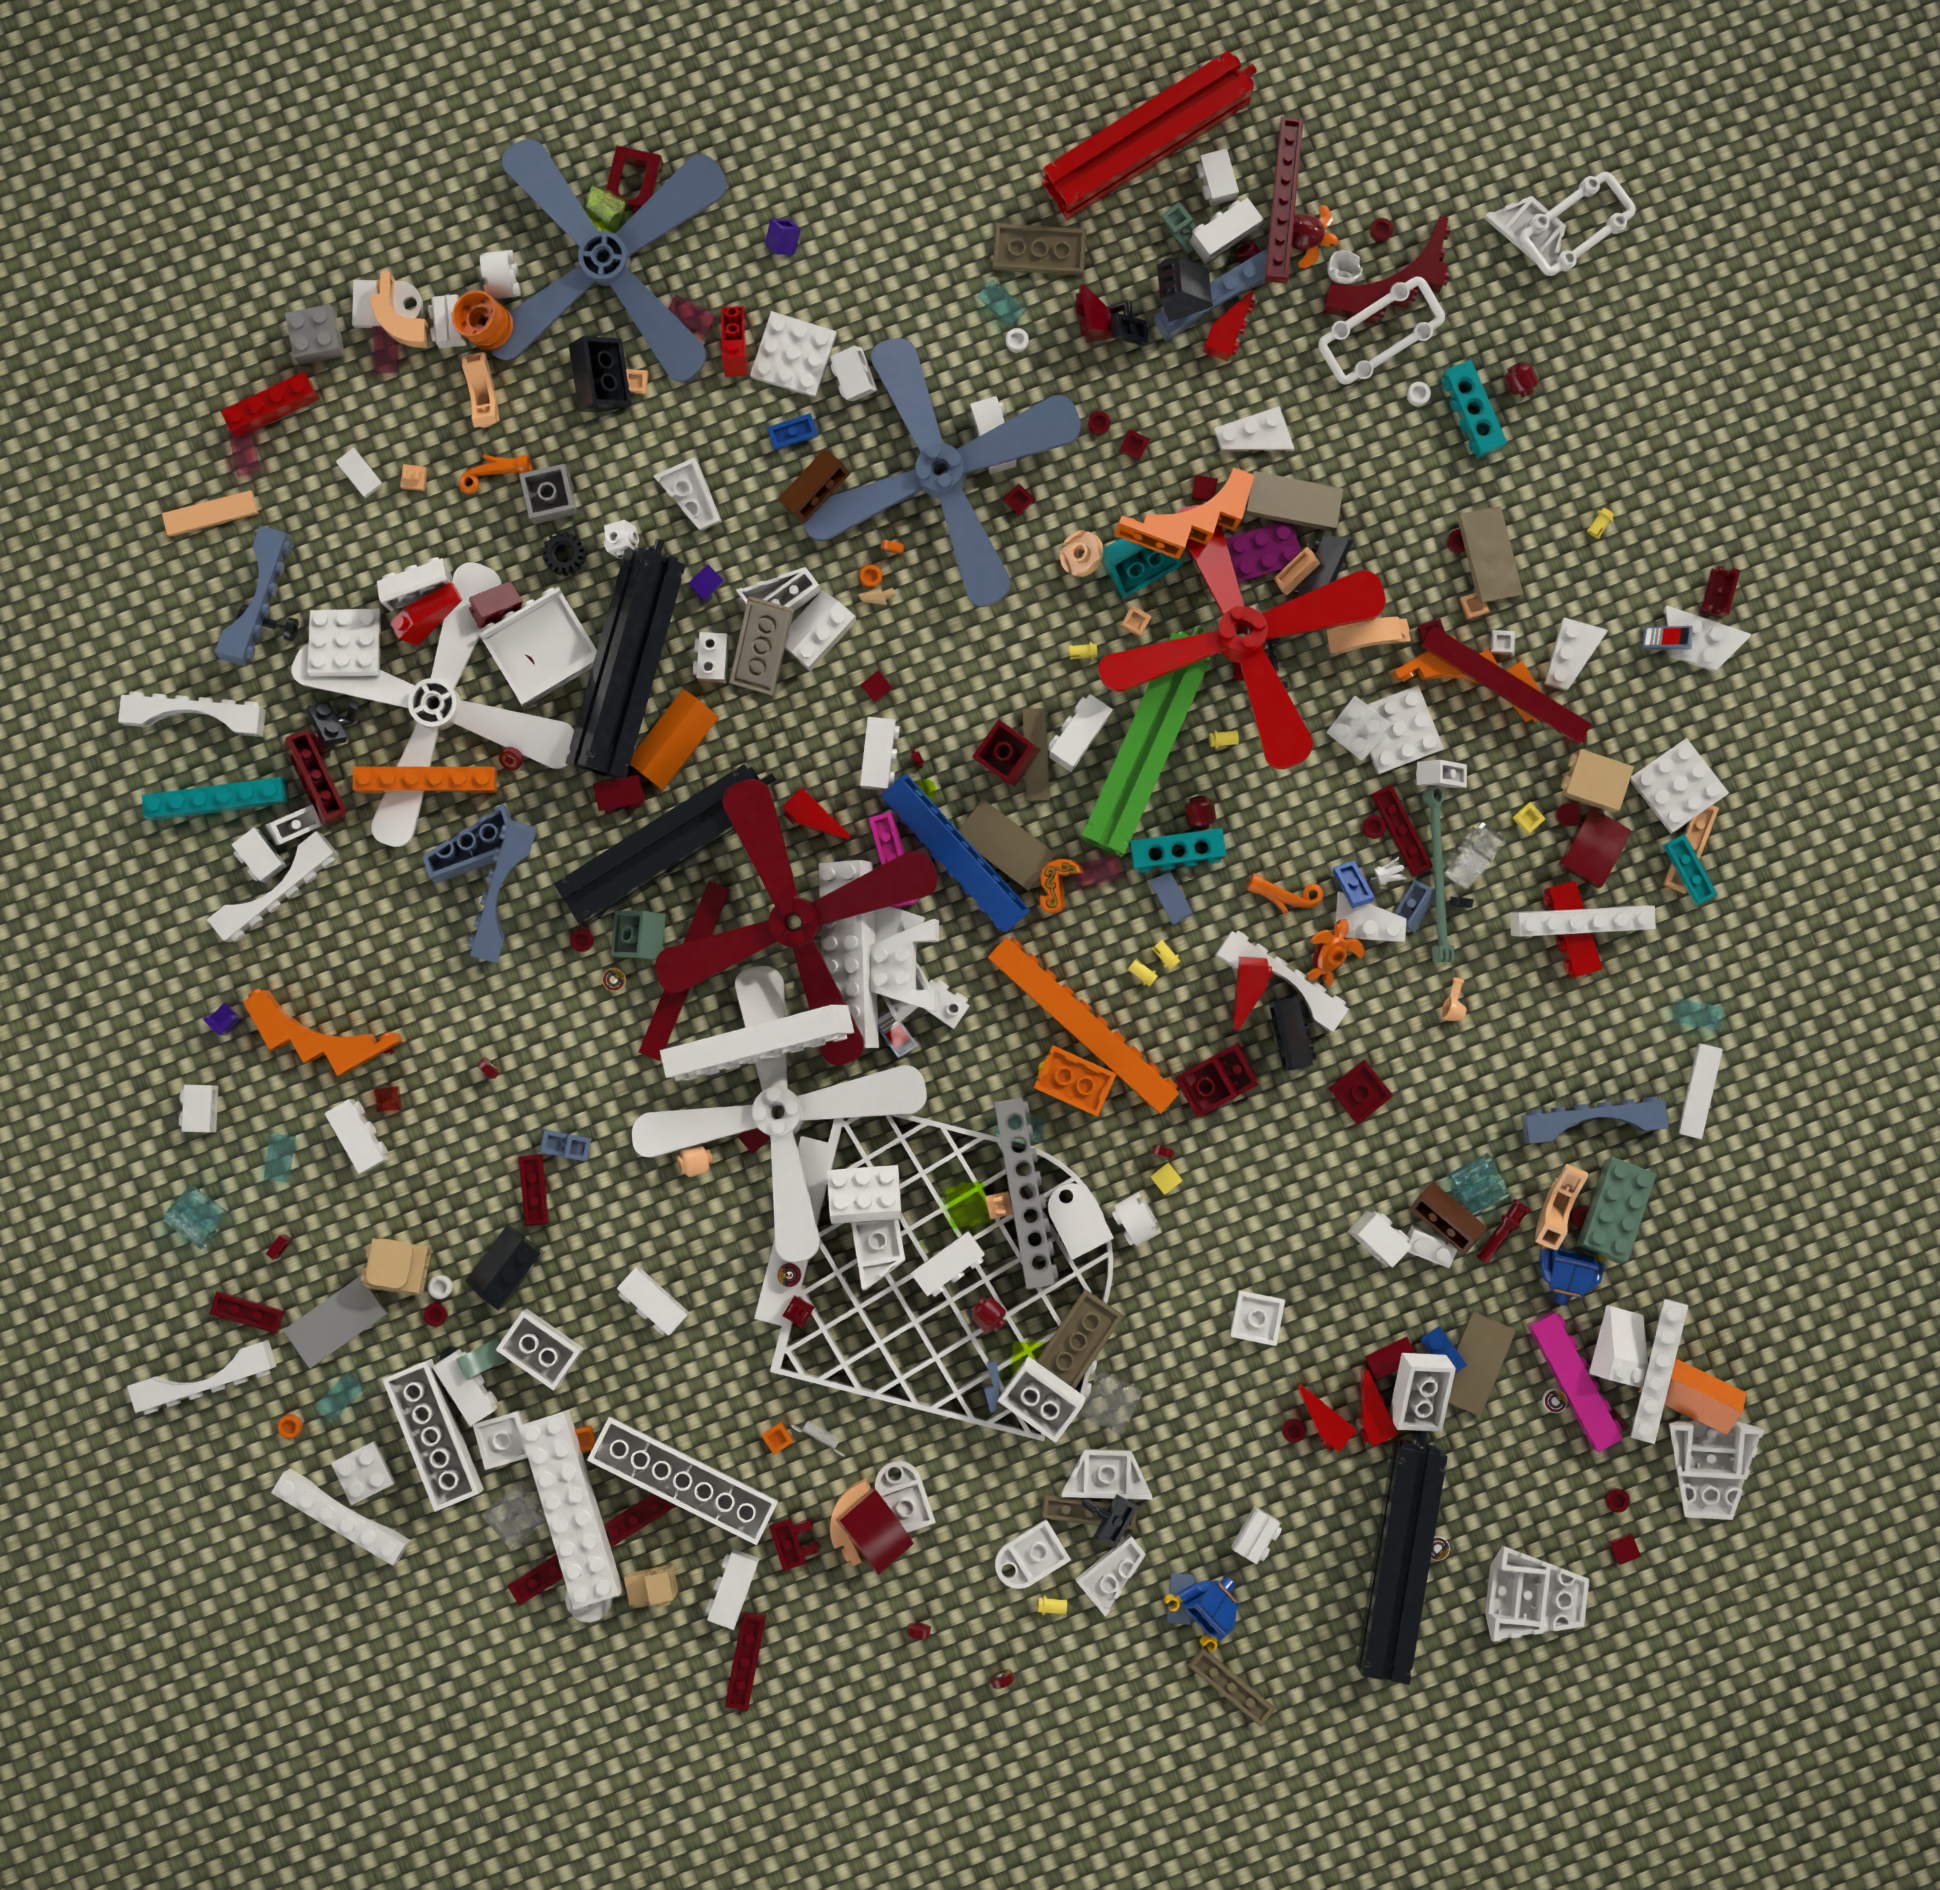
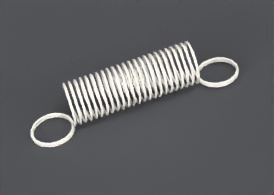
M809 1420L802 1430L791 1425L798 1432H808L811 1437L813 1435L814 1438L820 1439L822 1443L824 1441L826 1445H831L836 1453L845 1456L843 1453L841 1454V1452L835 1450L839 1440L837 1441L834 1436L826 1435L821 1427L812 1425Z

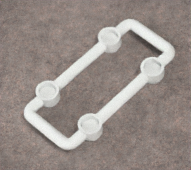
M1602 172L1595 177L1588 176L1580 183L1577 191L1546 214H1536L1529 221V226L1521 232L1520 242L1545 275L1553 276L1560 271H1569L1575 266L1578 257L1609 234L1620 233L1626 227L1627 221L1634 216L1636 208L1611 173ZM1606 181L1626 208V211L1622 214H1613L1608 218L1605 227L1573 251L1562 252L1556 258V263L1549 266L1529 237L1533 234H1542L1549 227L1551 220L1582 197L1593 196L1599 190L1600 184Z
M1414 277L1405 283L1397 282L1393 284L1390 293L1347 321L1335 322L1331 326V331L1320 338L1318 347L1336 379L1341 384L1348 385L1358 378L1367 379L1371 377L1375 367L1417 340L1426 341L1430 339L1433 330L1443 324L1445 313L1426 280L1422 277ZM1418 286L1436 318L1428 323L1420 322L1416 324L1413 333L1373 359L1357 362L1354 371L1345 375L1327 344L1334 339L1342 340L1347 338L1351 328L1393 301H1404L1409 296L1410 290Z

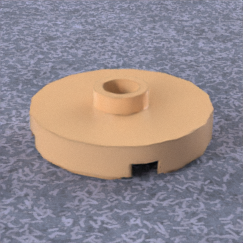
M1079 530L1072 533L1064 541L1063 551H1060V561L1065 571L1076 577H1085L1092 574L1098 568L1102 561L1104 550L1098 536L1089 531Z

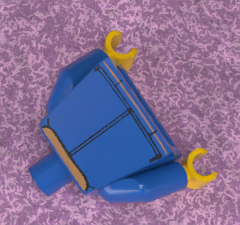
M1539 1244L1542 1247L1539 1251V1267L1543 1279L1548 1283L1550 1290L1556 1292L1554 1301L1557 1304L1566 1306L1570 1296L1582 1298L1586 1292L1591 1291L1601 1283L1605 1268L1604 1260L1608 1259L1595 1254L1589 1256L1561 1248L1557 1251L1554 1249L1550 1250L1549 1247Z
M1223 1577L1221 1582L1204 1580L1178 1592V1596L1169 1594L1164 1598L1165 1604L1172 1600L1175 1601L1169 1607L1170 1611H1177L1180 1603H1184L1182 1607L1207 1633L1201 1637L1200 1643L1202 1646L1207 1645L1209 1651H1215L1217 1641H1221L1235 1628L1236 1611L1239 1604L1231 1594L1235 1583L1228 1577Z

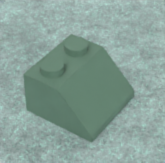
M615 910L611 957L656 960L663 951L666 914L649 911Z

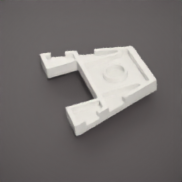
M931 919L871 945V992L938 1012V990H916V943L939 941V920Z

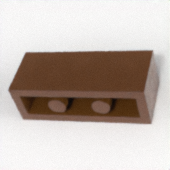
M823 449L789 488L783 492L778 500L791 515L805 524L850 475V472L839 459Z
M1434 1182L1418 1196L1410 1207L1412 1212L1463 1255L1472 1248L1488 1228Z

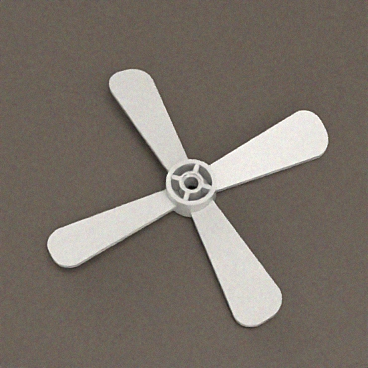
M474 562L465 563L459 566L454 573L452 583H454L462 601L443 621L431 678L424 679L413 685L381 670L379 675L309 677L307 673L309 644L299 650L292 664L294 679L304 686L409 708L410 714L417 721V724L397 767H430L439 731L445 730L454 724L504 747H514L522 755L550 768L563 769L569 766L565 762L567 755L570 753L569 748L574 729L568 723L463 701L455 690L480 638L479 633L482 632V628H478L476 621L469 611V607H471L469 597L502 584L500 577L494 570ZM433 699H439L440 704L438 708L431 710L430 702ZM424 791L386 792L371 824L372 834L375 839L392 847H401L408 844L415 833Z
M769 966L749 967L742 970L735 980V989L745 1027L784 1018V980L781 974ZM783 1053V1056L777 1058L761 1059V1062L755 1063L762 1092L757 1096L753 1105L645 1113L633 1125V1147L641 1156L652 1158L759 1128L762 1132L769 1135L771 1140L775 1246L777 1253L788 1262L805 1261L812 1258L819 1250L820 1235L794 1134L801 1129L804 1121L917 1113L926 1103L927 1091L924 1078L916 1068L902 1065L797 1096L788 1089L787 1053ZM783 1107L785 1110L784 1116L776 1119L774 1116L775 1110Z

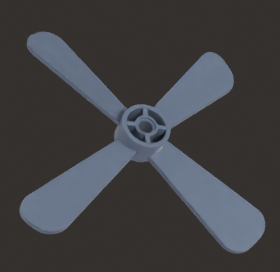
M525 139L509 147L502 156L504 170L580 247L578 252L580 265L511 310L513 330L510 338L498 349L490 351L496 358L502 361H511L518 358L589 287L596 283L613 288L668 376L677 382H685L692 379L706 362V350L703 344L629 270L631 264L630 256L719 201L724 196L727 189V181L717 163L709 156L703 154L690 157L613 234L608 231H597L541 143ZM603 254H609L608 261L604 263L599 262V258Z
M902 338L880 342L871 352V361L921 452L917 458L915 470L830 496L804 524L805 529L812 539L826 541L924 490L928 495L940 499L968 599L978 607L990 606L1006 596L1010 588V577L962 490L967 474L1071 444L1078 438L1081 431V421L1076 407L1065 396H1051L962 447L955 449L950 445L943 444L918 353L914 345ZM939 469H947L946 473H943L940 476L936 475V472Z

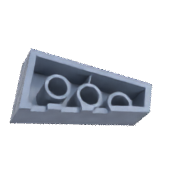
M501 804L495 811L489 815H484L478 819L477 823L463 829L457 836L445 841L422 857L429 878L435 884L497 862L493 861L496 847L501 848L503 844V839H499L503 825L508 826L509 820H512L510 812L504 804Z

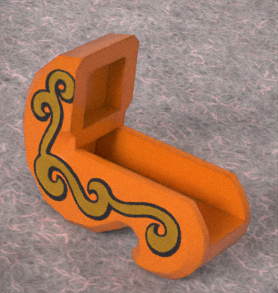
M1058 859L1048 862L1042 869L1040 882L1047 895H1041L1039 901L1044 911L1058 913L1063 910L1065 900L1062 875L1085 873L1079 863L1069 859Z

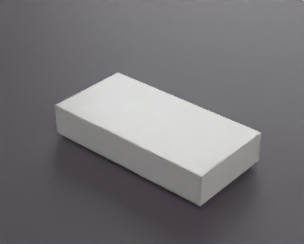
M354 447L336 461L365 498L384 485Z

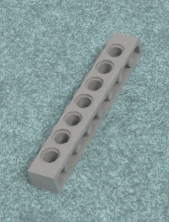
M1021 1097L994 1102L1026 1289L1055 1285L1054 1279L1058 1278L1056 1264L1051 1265L1050 1255H1054L1052 1241L1047 1242L1046 1232H1050L1048 1218H1043L1042 1209L1046 1208L1044 1194L1039 1195L1038 1185H1042L1040 1171L1035 1172L1034 1162H1038L1036 1148H1031L1030 1139L1034 1138L1032 1124L1027 1125L1026 1116L1030 1115L1028 1101L1023 1102ZM1014 1115L1021 1119V1126L1015 1130L1008 1126V1119ZM1016 1139H1022L1025 1142V1149L1020 1153L1014 1152L1012 1149V1142ZM1020 1162H1025L1029 1166V1172L1025 1176H1020L1016 1173V1166ZM1023 1186L1032 1187L1033 1195L1031 1198L1023 1199L1020 1196V1189ZM1034 1209L1037 1212V1219L1034 1222H1027L1024 1219L1026 1210ZM1033 1232L1041 1235V1242L1036 1246L1028 1242V1236ZM1036 1256L1045 1258V1265L1041 1269H1036L1032 1266V1260Z

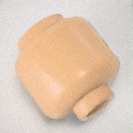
M701 1144L681 1149L679 1155L676 1156L680 1172L682 1174L685 1173L688 1177L708 1172L709 1163L713 1162L710 1150H705Z

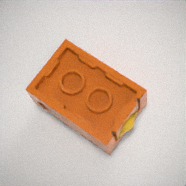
M1052 1045L1047 1057L1038 1066L1039 1073L1033 1088L1098 1117L1117 1074Z

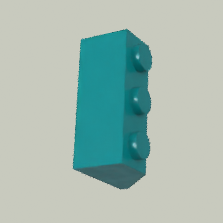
M1123 538L1103 548L1102 562L1123 599L1183 565L1180 558H1173Z

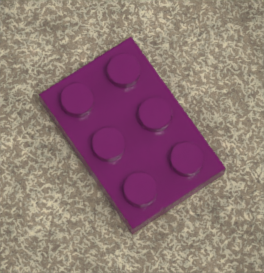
M1279 522L1225 538L1238 584L1282 571L1301 552L1293 524Z

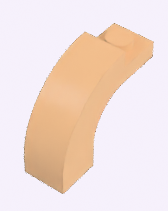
M381 272L380 279H377L376 283L377 293L380 294H370L371 307L376 319L386 333L399 343L411 347L428 348V323L425 319L406 318L395 312L393 303L395 279L390 272Z
M481 352L462 356V367L471 397L474 428L490 427L499 421V410L486 354Z
M1399 617L1377 618L1327 630L1330 653H1347L1373 645L1401 644L1411 641L1407 619H1399Z
M1566 1164L1559 1177L1555 1178L1538 1219L1535 1242L1556 1251L1559 1249L1568 1233L1567 1224L1570 1211L1588 1178L1587 1172Z
M867 1478L853 1484L840 1496L834 1507L830 1522V1535L834 1549L843 1545L844 1548L841 1549L843 1556L847 1562L851 1561L853 1566L861 1563L863 1558L836 1519L871 1489Z

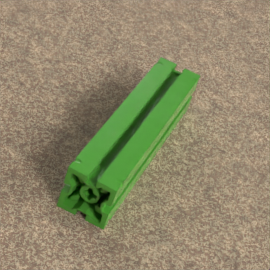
M1195 626L1191 636L1202 634L1203 629ZM1172 631L1168 641L1189 637L1190 635L1182 631H1177V633ZM1212 656L1150 681L1081 835V841L1099 847L1117 857L1122 858Z

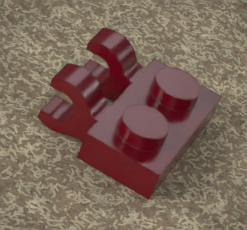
M793 1517L769 1525L783 1571L806 1564V1556L819 1553V1550H821L818 1541L801 1546L798 1534L812 1530L811 1518L794 1524Z

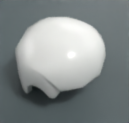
M1340 250L1334 252L1331 256L1327 270L1330 279L1335 284L1351 286L1358 282L1363 268H1360V257L1350 251Z

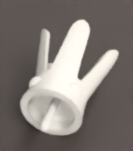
M1397 857L1385 866L1375 868L1376 877L1370 880L1377 879L1381 886L1386 885L1387 882L1406 880L1407 878L1403 874L1393 875L1404 869L1403 865H1399V862H1396L1399 859Z

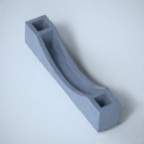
M1267 249L1210 282L1213 307L1169 322L1165 310L1156 314L1154 324L1165 342L1182 333L1196 321L1231 298L1266 283L1264 278Z
M259 526L252 546L259 568L255 595L243 615L232 625L222 630L215 650L220 660L246 667L249 660H252L255 655L254 645L256 640L260 639L263 627L261 625L263 619L269 615L271 597L276 595L278 577L282 576L285 569V557L290 554L292 549V542L286 532Z
M509 820L508 826L503 825L499 839H503V844L501 848L496 847L493 861H497L495 870L490 869L487 883H491L489 892H483L480 904L484 905L482 913H477L474 926L478 927L476 935L471 934L468 948L472 949L470 956L498 963L505 938L497 911L498 893L509 871L530 854L537 827Z
M1657 1096L1643 1098L1641 1103H1635L1634 1099L1620 1100V1105L1613 1106L1611 1101L1599 1102L1595 1108H1588V1104L1574 1105V1110L1565 1111V1106L1553 1107L1549 1113H1542V1109L1528 1110V1115L1521 1116L1524 1142L1530 1144L1553 1141L1571 1125L1596 1117L1617 1119L1630 1124L1639 1131L1667 1129L1669 1125L1666 1101H1658Z

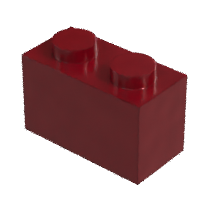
M640 773L628 775L626 779L613 778L593 783L598 811L604 810L605 814L618 812V807L627 806L628 810L642 807L641 803L646 801Z

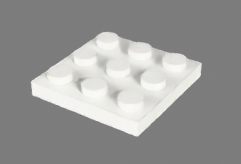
M771 311L750 377L816 398L837 332Z
M310 610L307 671L309 677L379 675L381 610Z
M1419 685L1367 704L1392 724L1370 752L1378 775L1444 749Z
M1687 738L1630 778L1631 783L1670 834L1729 794Z

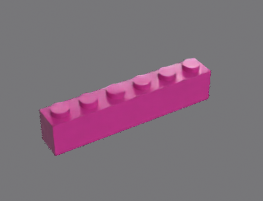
M1550 1311L1526 1324L1560 1389L1566 1395L1567 1402L1593 1450L1600 1452L1623 1440L1620 1434L1623 1432L1622 1427L1617 1419H1612L1609 1413L1612 1409L1605 1398H1601L1598 1392L1600 1390L1598 1382L1594 1377L1590 1378L1587 1372L1589 1366L1583 1356L1579 1357L1576 1351L1578 1345L1572 1335H1567L1564 1329L1567 1325L1563 1317Z

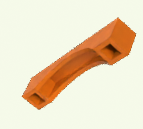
M353 766V790L356 793L400 791L497 793V769L495 767Z

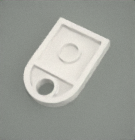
M353 280L352 325L354 328H382L373 313L370 301V294H380L377 293V280ZM394 281L393 303L395 312L406 318H420L423 311V300L417 289L408 282ZM408 300H416L417 305L413 310L405 309V304Z
M1068 1183L1059 1186L1053 1191L1048 1201V1213L1072 1260L1114 1239L1093 1196L1085 1187L1075 1183ZM1067 1189L1072 1192L1073 1198L1071 1202L1063 1203L1060 1201L1059 1194L1062 1190Z
M892 1461L884 1465L876 1476L875 1489L898 1518L906 1532L908 1533L936 1523L918 1470L912 1464L905 1461ZM892 1467H897L902 1472L898 1480H892L888 1476V1471Z
M1044 1519L1004 1544L996 1555L995 1568L999 1579L1005 1585L1015 1589H1022L1031 1586L1071 1561V1558L1048 1520ZM1006 1564L1013 1565L1016 1569L1014 1575L1010 1577L1005 1576L1002 1573L1003 1566Z

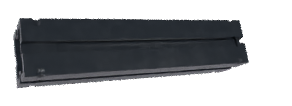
M656 538L653 548L645 547V549L635 547L634 550H625L623 564L619 570L570 744V753L567 755L565 764L586 769L605 777L623 779L627 777L628 765L632 760L681 585V575L684 574L686 567L685 564L678 562L679 558L666 554L663 557L661 555L665 543L662 539Z
M745 764L741 765L735 771L728 773L566 875L565 878L558 880L554 883V886L563 900H565L576 921L583 926H587L596 918L606 914L736 832L723 807L725 792L732 785L748 779L760 780L768 786L777 780L773 773L759 779L752 767L747 768Z
M1418 1431L1416 1444L1412 1441L1400 1439V1443L1393 1442L1392 1457H1390L1358 1649L1359 1656L1356 1661V1668L1363 1677L1380 1680L1387 1679L1391 1682L1410 1685L1411 1670L1413 1669L1445 1476L1444 1468L1448 1457L1442 1454V1449L1437 1448V1446L1426 1444L1428 1431Z

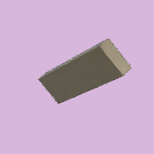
M1045 708L1022 709L1023 736L1041 748L1025 772L1027 802L1050 801Z
M1044 1494L1042 1519L1099 1526L1103 1520L1083 1507L1082 1501L1084 1499ZM1091 1500L1106 1511H1108L1111 1502ZM1137 1510L1126 1530L1135 1531Z
M1203 1646L1187 1664L1260 1727L1275 1711V1706Z

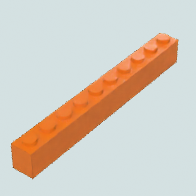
M1005 937L987 959L1104 1065L1116 1073L1125 1084L1157 1113L1161 1114L1179 1095V1092L1176 1090L1178 1086L1170 1078L1163 1079L1159 1075L1161 1070L1152 1062L1147 1064L1141 1058L1144 1055L1134 1046L1130 1049L1124 1043L1126 1039L1118 1031L1111 1032L1107 1028L1109 1023L1100 1015L1095 1017L1089 1011L1092 1008L1082 999L1078 1002L1072 996L1074 991L1066 984L1063 986L1059 985L1055 981L1057 976L1048 968L1044 971L1038 966L1040 961L1032 953L1026 955L1021 950L1023 946L1014 937L1011 939Z

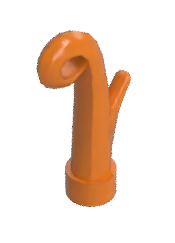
M484 454L482 456L483 459L491 463L482 464L464 472L459 480V488L465 494H472L479 488L477 477L532 471L529 455L517 456V458H498ZM470 479L473 480V484L467 487V482Z
M1255 873L1252 874L1247 885L1248 891L1266 897L1278 906L1284 914L1288 913L1284 903L1300 908H1312L1322 901L1324 895L1322 888L1312 883L1305 887L1303 898ZM1315 890L1316 896L1310 900L1309 892Z

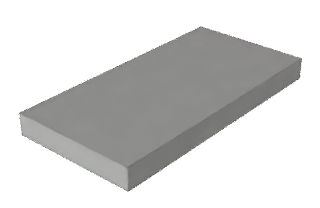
M359 1276L283 1331L310 1369L386 1316L388 1312L373 1290L363 1285L361 1276Z

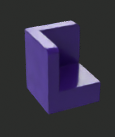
M770 219L765 245L774 254L794 255L801 229L790 219Z
M707 564L688 584L707 604L713 598L711 594L723 583V579Z
M223 1003L211 1016H205L203 1020L218 1035L227 1036L242 1018L227 1003Z

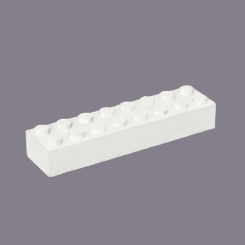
M853 860L819 863L820 898L872 871L873 862ZM874 911L823 924L821 928V954L863 1035L864 1049L879 1048L877 993L870 991L871 945L875 943Z
M829 1005L660 1050L666 1078H675V1081H688L699 1078V1075H712L719 1073V1070L739 1068L741 1064L758 1063L764 1058L781 1057L783 1053L800 1052L806 1047L823 1046L829 1041H842L848 1039L847 1035L854 1033L848 1005Z
M566 1410L520 1425L521 1436L573 1610L619 1596L624 1592L584 1457L580 1450L578 1437L574 1431L575 1427L570 1411Z
M612 1417L608 1418L587 1461L755 1545L758 1544L779 1501Z

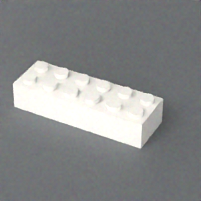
M430 1359L382 1380L434 1512L477 1495L484 1489L441 1380L432 1368L434 1366L433 1360Z

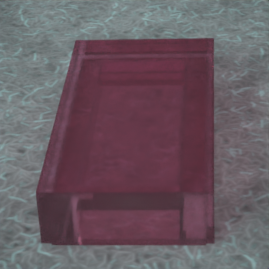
M675 295L668 307L687 328L704 337L707 336L717 318L716 315L678 295Z
M372 326L375 372L377 374L399 372L398 341L390 337L382 326Z
M251 430L235 437L228 431L237 475L241 477L260 473L261 467L254 432Z
M1118 856L1079 863L1085 873L1074 874L1076 888L1122 879Z

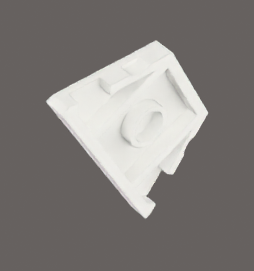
M1530 196L1522 199L1519 203H1512L1496 212H1489L1484 219L1533 260L1521 244L1520 234L1529 226V221L1536 214H1546L1549 210L1534 197ZM1557 217L1549 222V227L1542 234H1533L1529 237L1549 266L1556 263L1561 240L1566 225Z
M1665 606L1663 610L1664 615L1666 614L1667 626H1693L1692 649L1669 650L1670 657L1713 672L1743 645L1751 635L1750 633L1670 606Z
M899 1219L851 1222L862 1290H867L906 1261Z
M1084 1449L1061 1492L1062 1497L1114 1499L1116 1494L1126 1499L1152 1500V1494L1131 1450Z

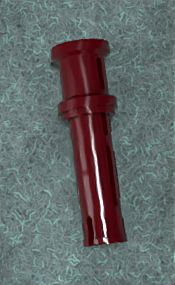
M1515 1198L1513 1200L1514 1204L1508 1212L1502 1214L1501 1223L1475 1256L1486 1265L1489 1264L1511 1232L1520 1227L1519 1223L1524 1216L1531 1212L1527 1206Z

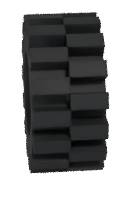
M564 531L563 534L556 532L555 536H549L550 540L544 542L545 548L542 547V557L548 568L560 576L561 574L569 576V573L573 575L577 569L580 571L582 568L581 564L585 563L584 556H586L585 548L581 541L574 534L571 533L570 535ZM561 546H569L573 551L572 558L567 562H560L556 559V550Z

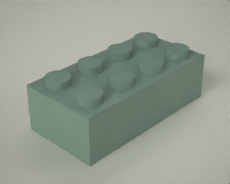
M1615 1157L1604 1160L1576 1247L1618 1264L1628 1262L1657 1174Z

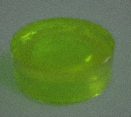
M929 779L917 781L916 785L930 800H933L936 795L935 784Z

